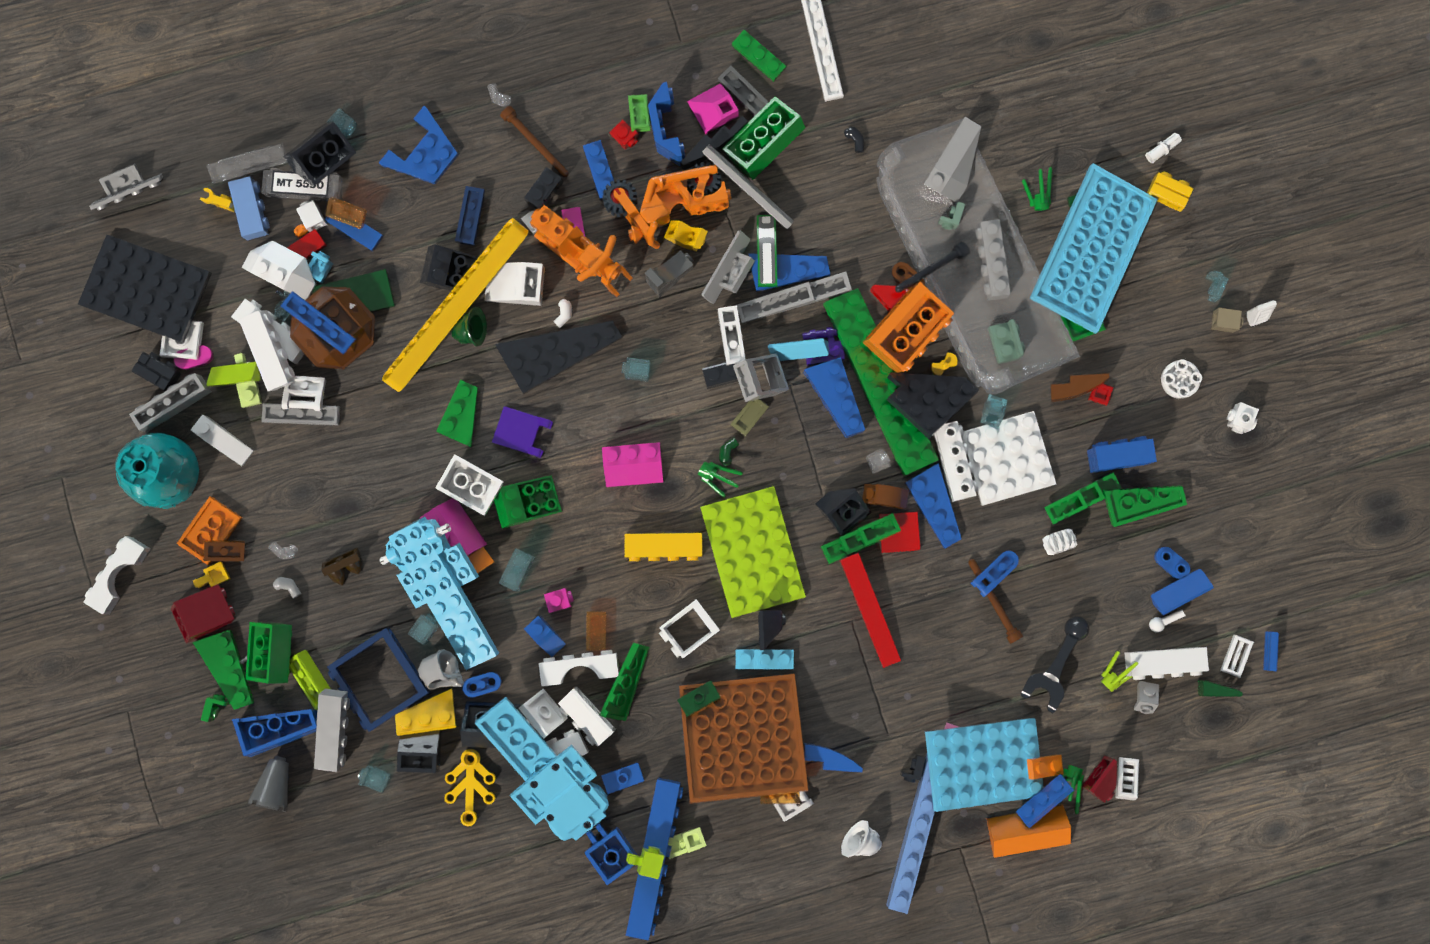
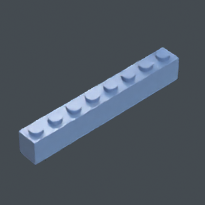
M927 753L921 781L919 780L886 903L888 909L908 914L935 813Z

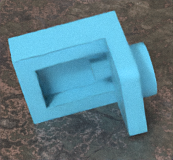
M312 252L313 258L309 263L313 279L323 283L333 263L329 260L330 257L323 252L318 254Z

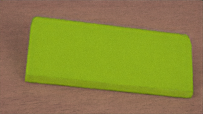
M256 362L212 367L206 386L261 381L260 371Z
M304 650L290 658L289 669L314 709L318 710L319 694L324 689L331 688L309 653Z

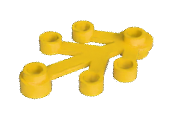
M467 749L461 755V763L452 772L445 775V781L448 784L455 783L457 776L465 769L466 777L452 791L445 794L444 800L448 804L454 803L457 796L466 788L465 812L461 815V822L465 826H472L477 821V814L474 812V789L483 797V801L486 804H492L496 799L495 794L488 792L474 777V769L484 777V782L488 785L495 782L496 775L488 772L480 763V754L476 750ZM469 755L474 757L473 762L468 761ZM450 774L454 776V781L452 782L448 780V775ZM487 775H491L493 777L492 782L487 781ZM448 794H452L454 796L453 801L448 800ZM488 794L492 795V801L486 800V796ZM467 814L473 816L472 821L466 819Z

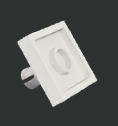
M544 689L519 707V710L527 718L528 723L532 724L531 726L538 731L543 739L568 719Z

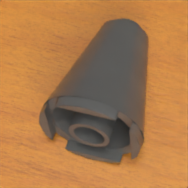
M275 756L274 759L268 761L248 800V804L251 805L252 801H254L258 807L278 810L279 807H283L282 811L287 812L289 763L285 762L286 758Z

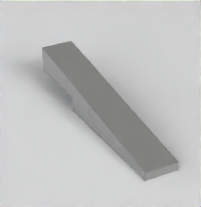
M843 272L738 304L737 308L741 322L746 323L843 295L852 291L847 272Z

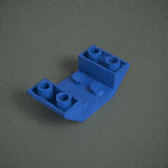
M664 82L648 104L656 150L665 158L681 166V162L685 158L683 143H679L678 137L666 139L664 127L660 128V126H663L661 113L671 112V105H674L672 87L668 88L667 82Z

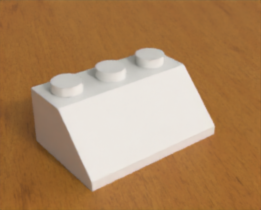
M578 687L572 689L558 703L561 706L559 710L566 717L569 715L574 720L572 724L578 731L583 730L587 736L585 738L592 746L596 744L598 747L616 730L605 717L599 715L600 711Z

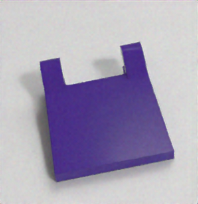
M504 406L492 443L542 458L544 451L533 447L539 427L551 429L553 422Z

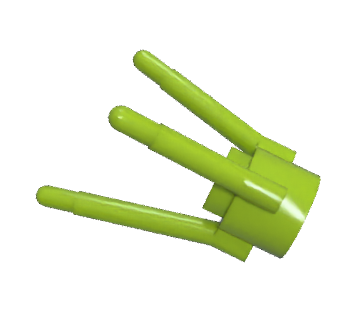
M1119 651L1115 653L1108 667L1101 674L1104 677L1101 682L1111 692L1133 676L1126 675L1139 664L1138 662L1133 663L1119 676L1114 672L1109 674L1120 654Z

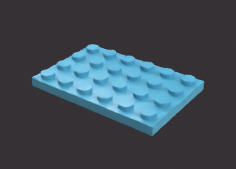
M1035 718L925 732L933 808L936 812L1028 799L1034 797L1044 788L1043 778L1029 779L1027 759L1040 757Z

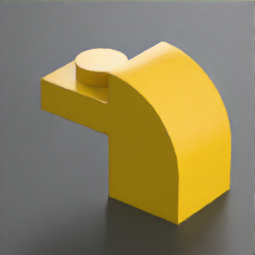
M671 220L664 238L686 249L697 251L705 243L708 231L703 228H693L682 221Z

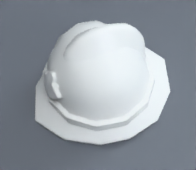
M861 820L851 827L845 835L841 845L842 855L848 858L854 855L871 856L880 850L882 842L880 841L879 834L869 827L868 821Z

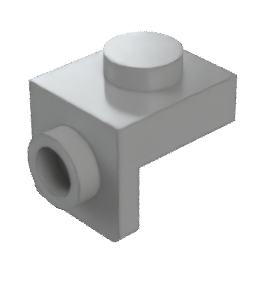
M1139 681L1137 684V702L1134 705V710L1144 714L1154 713L1159 705V684Z

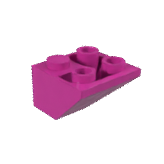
M721 84L687 101L705 134L738 117L739 110Z

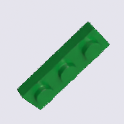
M745 30L732 42V47L773 82L786 69L785 64Z

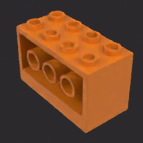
M919 282L906 292L862 343L895 373L908 371L914 365L913 360L918 356H922L928 349L925 346L930 342H934L939 337L940 333L938 331L946 328L953 321L951 317L954 312ZM910 327H911L912 330H913V333H912V334L909 332V328H910ZM896 342L900 343V348H897Z

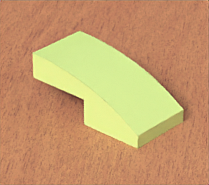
M700 827L677 834L674 838H669L668 845L672 846L669 859L706 846Z

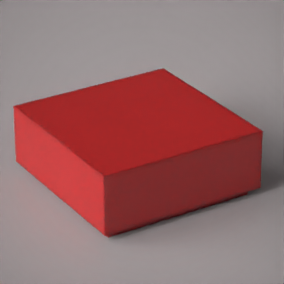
M1103 384L1090 392L1088 400L1107 406L1114 387Z

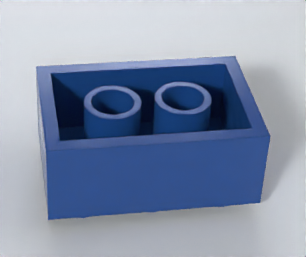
M1146 436L1131 439L1130 442L1127 439L1111 442V445H1108V441L1092 445V448L1087 450L1090 473L1142 466L1157 462L1153 439H1147Z

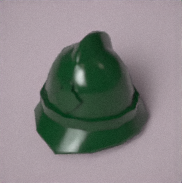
M473 307L469 313L454 325L452 337L461 344L469 343L481 346L485 341L487 333L485 314L480 307Z

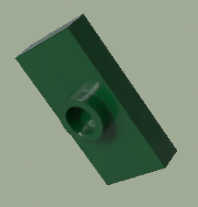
M710 680L677 699L686 717H689L721 697Z

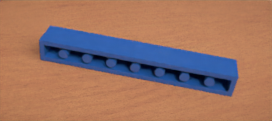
M663 778L657 779L643 848L648 849L649 846L659 848L660 852L664 855L659 879L638 874L626 936L649 940L650 935L654 936L656 924L653 923L654 915L658 916L660 904H657V898L662 896L664 885L660 883L662 876L666 877L668 865H664L665 858L670 857L672 846L668 845L669 838H674L676 826H672L673 818H678L680 807H677L676 803L677 799L682 798L683 788L680 787L681 782Z

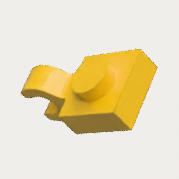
M204 188V191L209 193V197L206 199L201 197V201L206 204H214L217 207L232 212L235 211L231 197L223 194L219 197L211 189Z
M220 561L204 569L205 575L195 579L193 583L196 588H201L208 583L212 587L230 580V577L223 562Z

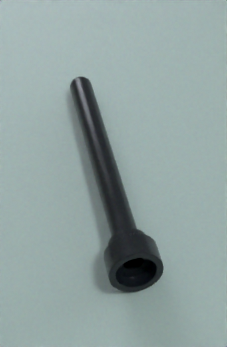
M964 242L956 244L951 253L897 285L895 291L898 293L902 292L955 258L963 259L969 255V247Z

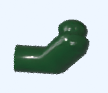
M734 437L720 447L719 460L725 466L731 464V450L739 445Z

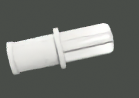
M1174 133L1163 142H1158V146L1146 153L1147 160L1153 164L1164 154H1169V151L1182 141L1180 135Z

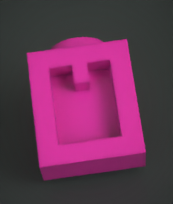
M567 588L544 594L549 613L572 607L571 602H574L572 592L567 591Z

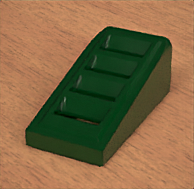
M1198 680L1199 696H1243V692L1205 680Z

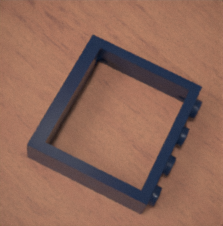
M390 628L383 629L327 666L330 670L328 671L330 678L333 681H337L340 691L348 692L347 698L350 699V709L354 714H358L361 719L359 720L361 726L369 732L375 730L396 714L431 693L430 689L420 679L416 667ZM384 638L418 693L372 723L338 670V667Z

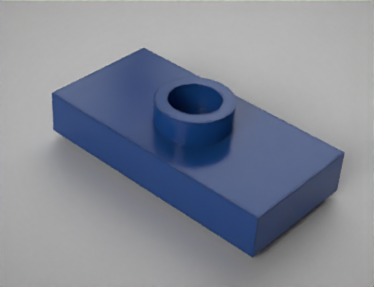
M638 762L601 775L607 794L645 781Z

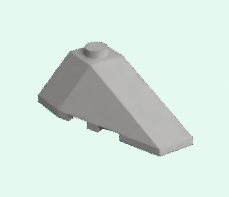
M967 117L963 119L925 181V185L955 202L959 201L968 185L981 131L980 125Z

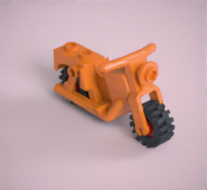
M704 162L700 163L699 167L697 164L694 165V169L691 167L690 170L652 177L647 185L640 214L636 208V204H638L637 192L635 187H632V183L629 182L627 184L626 180L620 183V179H617L615 184L614 181H611V186L607 184L605 186L606 190H603L602 195L607 212L611 211L613 216L616 213L617 217H621V214H623L631 224V229L628 230L630 241H634V244H637L644 238L648 245L655 249L660 248V243L654 238L655 231L658 227L670 222V213L675 205L682 204L690 215H703L706 212L722 211L728 208L729 200H731L730 189H726L724 181L721 184V175L717 166L710 165V163L704 166Z

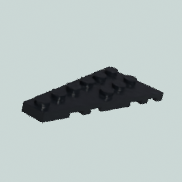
M608 321L495 344L520 390L525 394L622 339V336L614 322Z

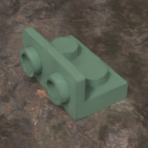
M1014 319L988 327L998 364L1019 360L1024 356L1025 346L1020 341V329L1018 324H1015Z

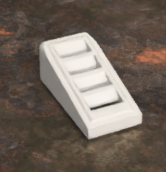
M1273 300L1258 305L1247 311L1245 314L1249 325L1254 326L1266 322L1277 305L1276 301Z
M1119 757L1115 798L1136 800L1138 798L1139 759ZM1123 765H1132L1134 768H1123ZM1123 773L1133 774V777L1123 776ZM1123 781L1132 782V785L1123 784ZM1122 789L1131 790V793L1122 792Z

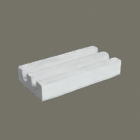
M1233 635L1220 671L1241 678L1254 642L1238 635ZM1238 640H1239V644H1238V646H1237V649H1236V652H1235V654H1234L1233 660H1232V662H1231L1230 668L1228 669V666H1229V663H1230V661H1231L1232 655H1233V653H1234L1235 647H1236L1237 642H1238ZM1244 643H1247L1241 661L1239 663L1238 669L1235 672L1234 669L1239 659L1242 647Z

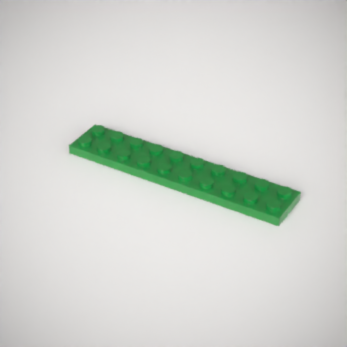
M857 288L824 302L825 310L837 332L903 476L938 461L939 459L930 440L887 401L888 397L898 388L887 378L891 372H895L862 343L875 329L876 325L859 289Z

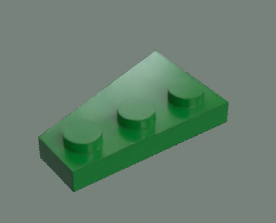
M462 380L459 381L436 432L472 448L478 387Z

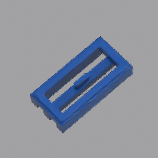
M1265 632L1263 670H1277L1278 632Z

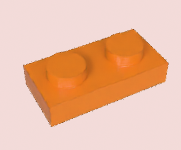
M1056 754L1027 759L1029 779L1063 774L1061 755Z

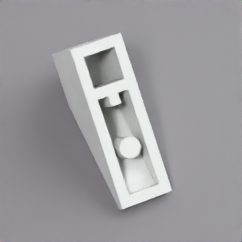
M737 305L718 308L726 364H737L746 360Z
M202 415L191 429V431L241 466L245 464L254 452L208 416Z

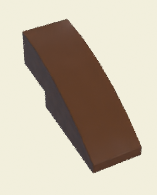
M1109 373L1070 376V383L1051 384V402L1065 401L1087 394L1107 382L1110 377Z

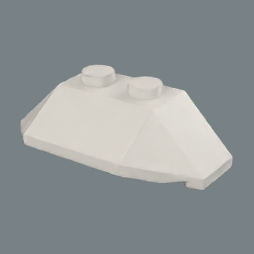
M274 241L251 250L242 268L289 293L295 292L304 300L311 296L316 286L307 259Z

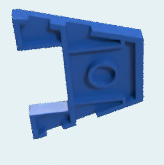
M423 106L414 117V120L428 130L427 134L405 161L388 150L379 164L382 167L436 184L457 158L458 153L428 109Z

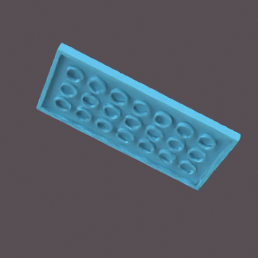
M1094 163L1091 164L1030 299L1093 333H1098L1157 202V198Z

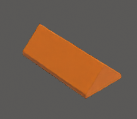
M1063 805L1055 806L1030 828L1017 813L986 818L994 858L1071 844V826Z

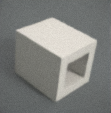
M314 201L303 202L296 209L305 228L309 232L327 225L318 205Z

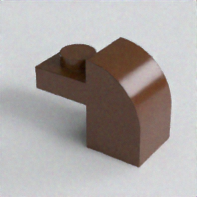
M864 484L862 499L865 504L906 509L909 490L881 484Z

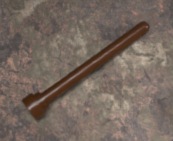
M512 106L506 107L501 112L500 117L505 122L512 123L563 177H567L569 175L568 170L517 118L516 111Z
M974 559L968 561L970 568L977 577L982 572ZM984 578V579L982 580V582H983L986 586H988L989 583H988L987 580ZM992 590L987 594V597L1006 628V638L1011 644L1022 638L1023 635L1020 630L1013 627Z

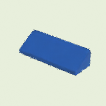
M1198 569L1153 593L1151 599L1159 612L1165 615L1214 587L1205 573Z

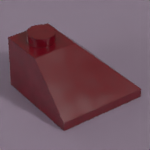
M1104 756L1082 785L1083 788L1104 803L1106 800L1109 801L1115 794L1117 761L1111 757Z

